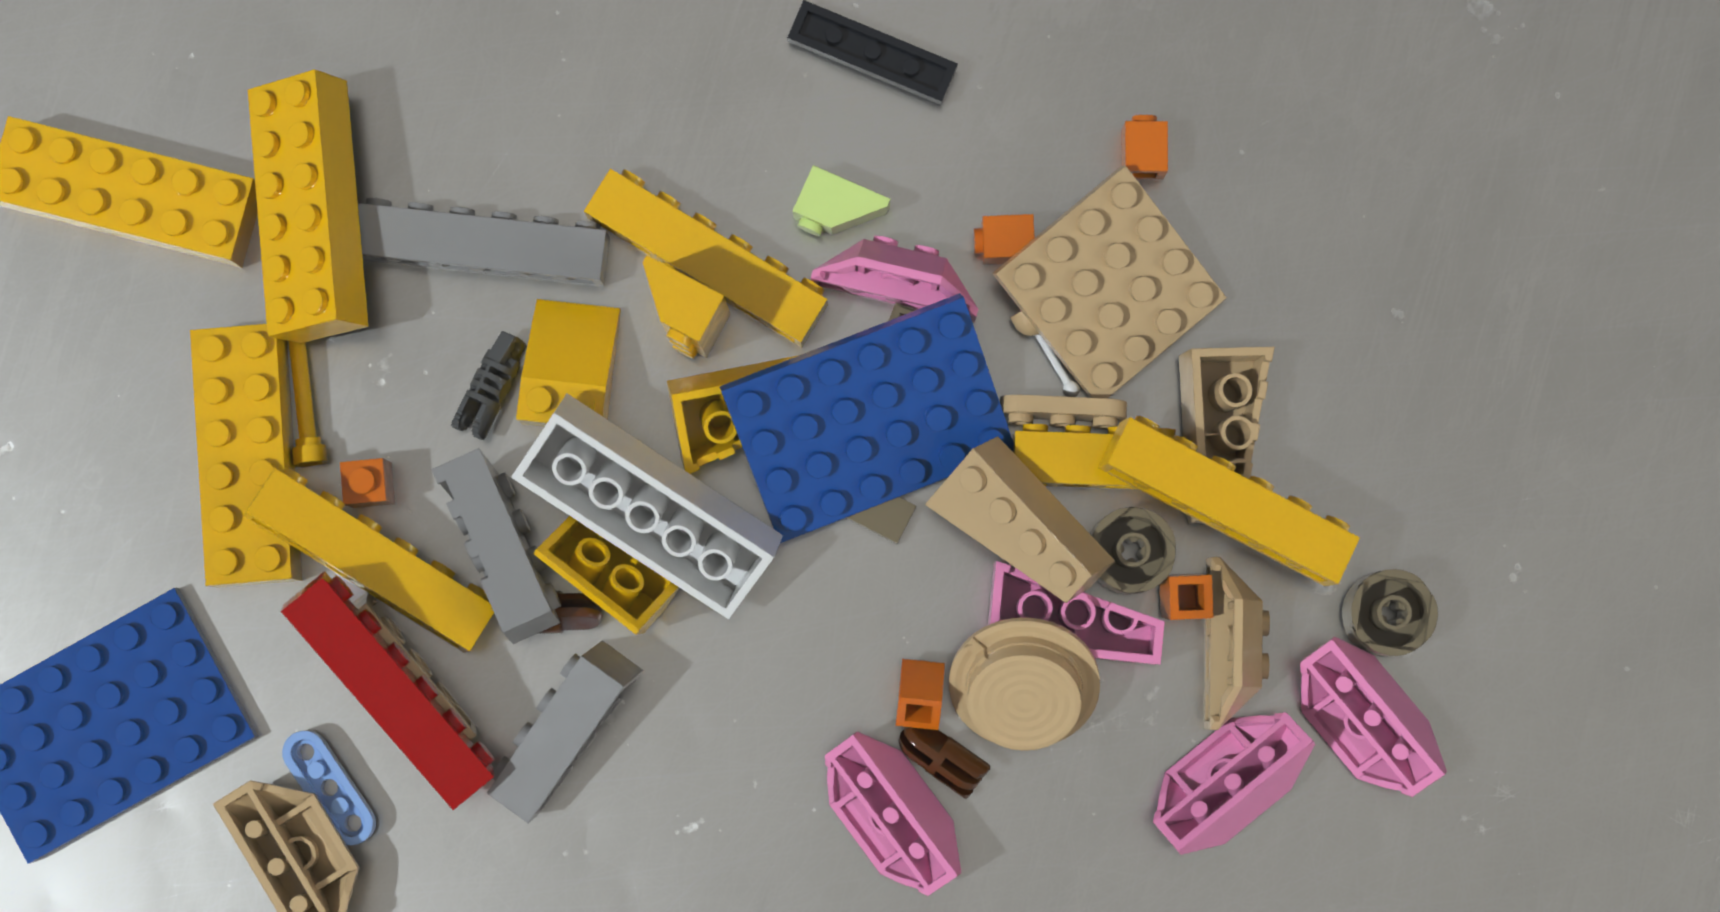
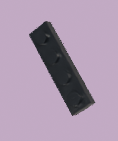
M803 0L787 37V41L939 105H942L958 67L956 62L806 0Z

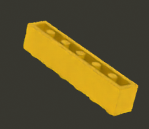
M611 168L609 169L584 210L589 220L601 224L602 228L650 257L724 295L726 302L799 347H803L828 306V299L822 296L825 292L822 287L804 277L801 282H798L786 274L789 270L787 266L770 256H767L763 261L750 253L753 247L738 236L731 234L729 239L715 232L714 230L717 225L705 216L695 213L693 217H690L680 211L681 203L670 195L659 191L657 196L645 190L642 188L645 182L630 171L624 169L619 174Z
M1136 416L1135 419L1129 417L1119 423L1098 466L1099 469L1323 586L1339 584L1360 537L1348 531L1350 525L1333 516L1327 515L1324 519L1311 512L1312 506L1308 502L1294 496H1288L1286 499L1274 493V486L1268 481L1256 476H1250L1248 479L1234 472L1236 466L1230 461L1218 456H1212L1210 459L1196 452L1198 446L1195 443L1180 436H1174L1173 439L1158 432L1160 428L1158 424L1145 417Z
M287 467L283 472L276 468L272 471L243 515L244 517L463 653L471 651L494 614L487 595L482 588L472 583H469L467 588L452 579L455 572L435 560L429 565L416 556L419 550L407 541L397 537L393 542L381 535L379 532L382 527L372 519L362 514L356 519L342 509L345 504L337 497L326 491H323L319 496L306 488L305 485L308 480Z

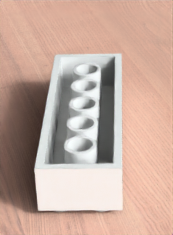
M568 393L511 476L515 481L728 620L775 557L783 537L782 534Z

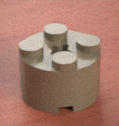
M1138 507L1117 509L1101 519L1090 533L1115 560L1097 580L1108 590L1123 595L1142 593L1161 584L1172 571L1176 555L1175 536L1168 523L1153 511ZM1123 541L1129 545L1134 542L1139 545L1140 549L1136 552L1139 558L1138 561L1133 558L1127 560L1123 558L1122 553L1125 550L1122 544Z
M1389 569L1368 574L1358 579L1351 586L1343 602L1342 620L1348 639L1360 649L1376 656H1401L1415 651L1432 636L1438 620V607L1433 594H1431L1418 576L1404 570ZM1390 604V610L1397 612L1396 619L1389 620L1387 623V617L1382 615V608L1388 607Z

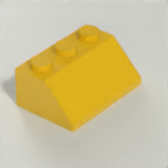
M646 255L642 263L660 322L667 333L666 337L670 339L669 343L673 345V349L691 359H695L697 353L707 358L731 315L724 295Z
M571 516L534 552L536 557L635 635L644 634L666 610L679 590L678 586Z

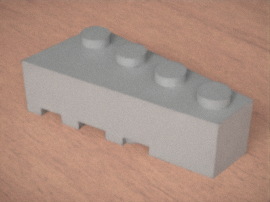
M480 448L431 469L437 484H441L453 499L446 504L464 536L468 534L469 540L465 541L464 545L477 571L484 573L485 577L481 578L480 582L505 636L515 644L561 623L555 610L561 607V602L552 583L544 584L540 571L546 569L545 563L534 555L537 549L536 545L529 547L525 538V534L531 532L522 510L514 511L509 498L516 494L507 474L504 472L499 475Z
M603 640L581 657L575 653L560 673L561 676L566 678L557 691L551 688L538 704L536 709L542 713L535 724L532 725L527 722L515 737L513 743L518 746L515 753L510 759L504 756L495 766L494 777L492 778L495 781L487 794L525 822L530 823L542 811L573 768V765H571L574 759L577 760L595 738L597 732L594 730L597 725L601 726L622 699L618 697L620 692L632 682H635L643 669Z

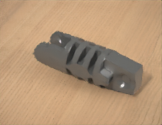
M501 331L491 350L488 349L480 362L482 365L477 369L470 383V389L466 391L451 422L452 428L459 431L466 430L475 417L476 420L473 421L471 430L472 435L480 440L486 439L501 408L500 404L505 400L509 392L512 379H515L521 364L519 359L525 347L523 340Z

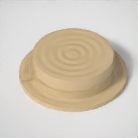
M1010 618L983 627L962 644L951 664L949 693L955 711L973 732L999 746L1013 750L1028 751L1045 748L1064 740L1087 722L1098 702L1100 675L1092 652L1070 630L1043 619Z

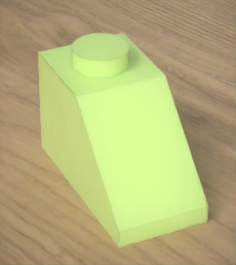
M813 165L792 212L793 218L799 221L797 226L800 229L816 236H820L822 231L833 235L886 215L890 208L891 199Z

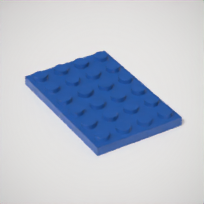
M960 293L719 386L773 529L783 535L780 543L948 478L973 448L997 436L1013 452L1014 442L965 299Z
M173 588L0 684V813L27 864L36 862L259 737L179 588Z

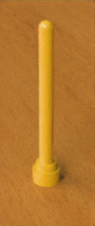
M288 341L299 439L295 440L296 447L292 448L293 465L295 467L323 465L328 463L326 445L321 443V437H316L306 342L296 343Z

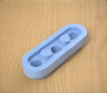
M299 731L289 736L283 745L282 756L286 766L302 790L316 794L346 845H357L367 841L374 833L376 827L374 812L326 740L314 731ZM305 744H310L314 749V755L310 760H305L301 756V748ZM329 779L334 780L338 785V790L333 796L328 795L324 790L325 782ZM351 815H357L361 819L362 824L357 831L351 830L348 826V819Z

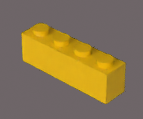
M1023 424V431H1015L1013 434V453L1044 486L1137 489L1098 468L1117 427H1108V434L1091 433V427L1084 425L1065 426V432H1048V425ZM1159 428L1158 432L1171 439L1176 436V429Z

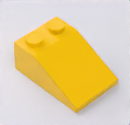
M536 300L521 375L516 414L517 421L522 425L545 427L567 393L608 420L621 314L620 308Z

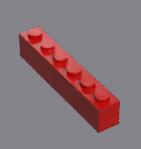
M324 571L284 603L281 613L452 810L456 809L494 777V767L491 763L495 761V758L481 741L478 740L474 744L463 732L467 728L466 724L452 708L445 711L435 700L439 693L424 675L416 678L406 665L411 661L402 648L395 642L388 645L378 632L382 627L377 619L366 608L360 612L349 600L353 593L347 584L338 575L331 579Z

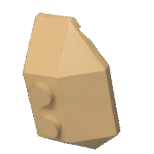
M1210 557L1206 559V574L1212 575L1214 618L1205 619L1204 729L1219 730L1262 688V679H1268L1269 655L1268 653H1262V636L1269 635L1270 615L1269 611L1263 610V601L1221 557Z
M250 780L213 803L277 912H347L360 867L315 793Z

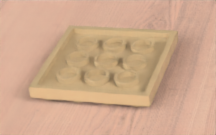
M1120 166L992 273L1089 398H1109L1227 298L1126 166Z

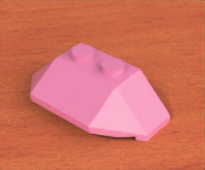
M874 236L873 241L863 239L812 271L811 281L820 287L891 304L898 303L917 310L960 293L965 299L973 323H975L978 307L947 258L939 256V250L931 247L915 245L914 250L897 247L898 241L895 239Z
M1334 636L1300 662V671L1302 673V714L1357 779L1383 788L1398 790L1402 794L1413 797L1446 774L1447 770L1430 722L1373 654Z
M1286 712L1275 713V716L1257 715L1229 719L1219 730L1212 733L1165 772L1153 823L1180 855L1226 844L1292 789L1315 746L1314 741Z
M856 732L825 755V766H828L827 786L829 805L881 875L905 886L916 888L918 892L929 896L961 874L954 821L902 751L860 732Z

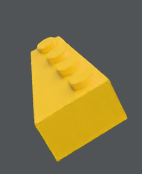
M797 356L667 381L684 471L691 474L700 470V466L718 458L722 460L735 454V450L742 448L719 386Z

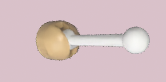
M1020 311L1010 317L1019 332L1037 338L1064 384V394L1068 397L1077 396L1080 392L1079 384L1071 381L1056 354L1023 312Z

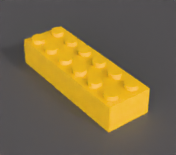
M314 69L248 89L268 337L304 343L369 327L347 80Z
M11 116L7 118L0 142V206L243 268L258 215L254 178Z
M267 324L190 330L205 585L222 588L303 581L301 551L243 516L275 468L283 472L287 467L296 472L292 456L294 438L287 340L268 337Z

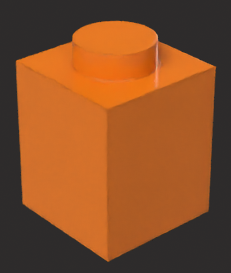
M1135 115L1132 117V121H1125L1121 129V166H1126L1136 179L1163 180L1168 172V121H1157V116Z
M1034 214L982 216L981 228H974V253H982L983 265L1004 264L1035 238Z
M384 458L340 462L342 497L345 506L362 508L395 504L392 462Z
M1202 573L1171 574L1159 584L1161 618L1169 620L1214 618L1212 575Z
M902 659L896 726L939 730L945 663Z

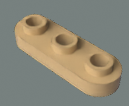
M1005 395L1000 397L1004 416L1008 417V424L1011 425L1033 424V419L1050 420V425L1054 427L1076 425V421L1093 422V428L1108 429V427H1118V422L1127 419V402L1119 399L1041 395Z

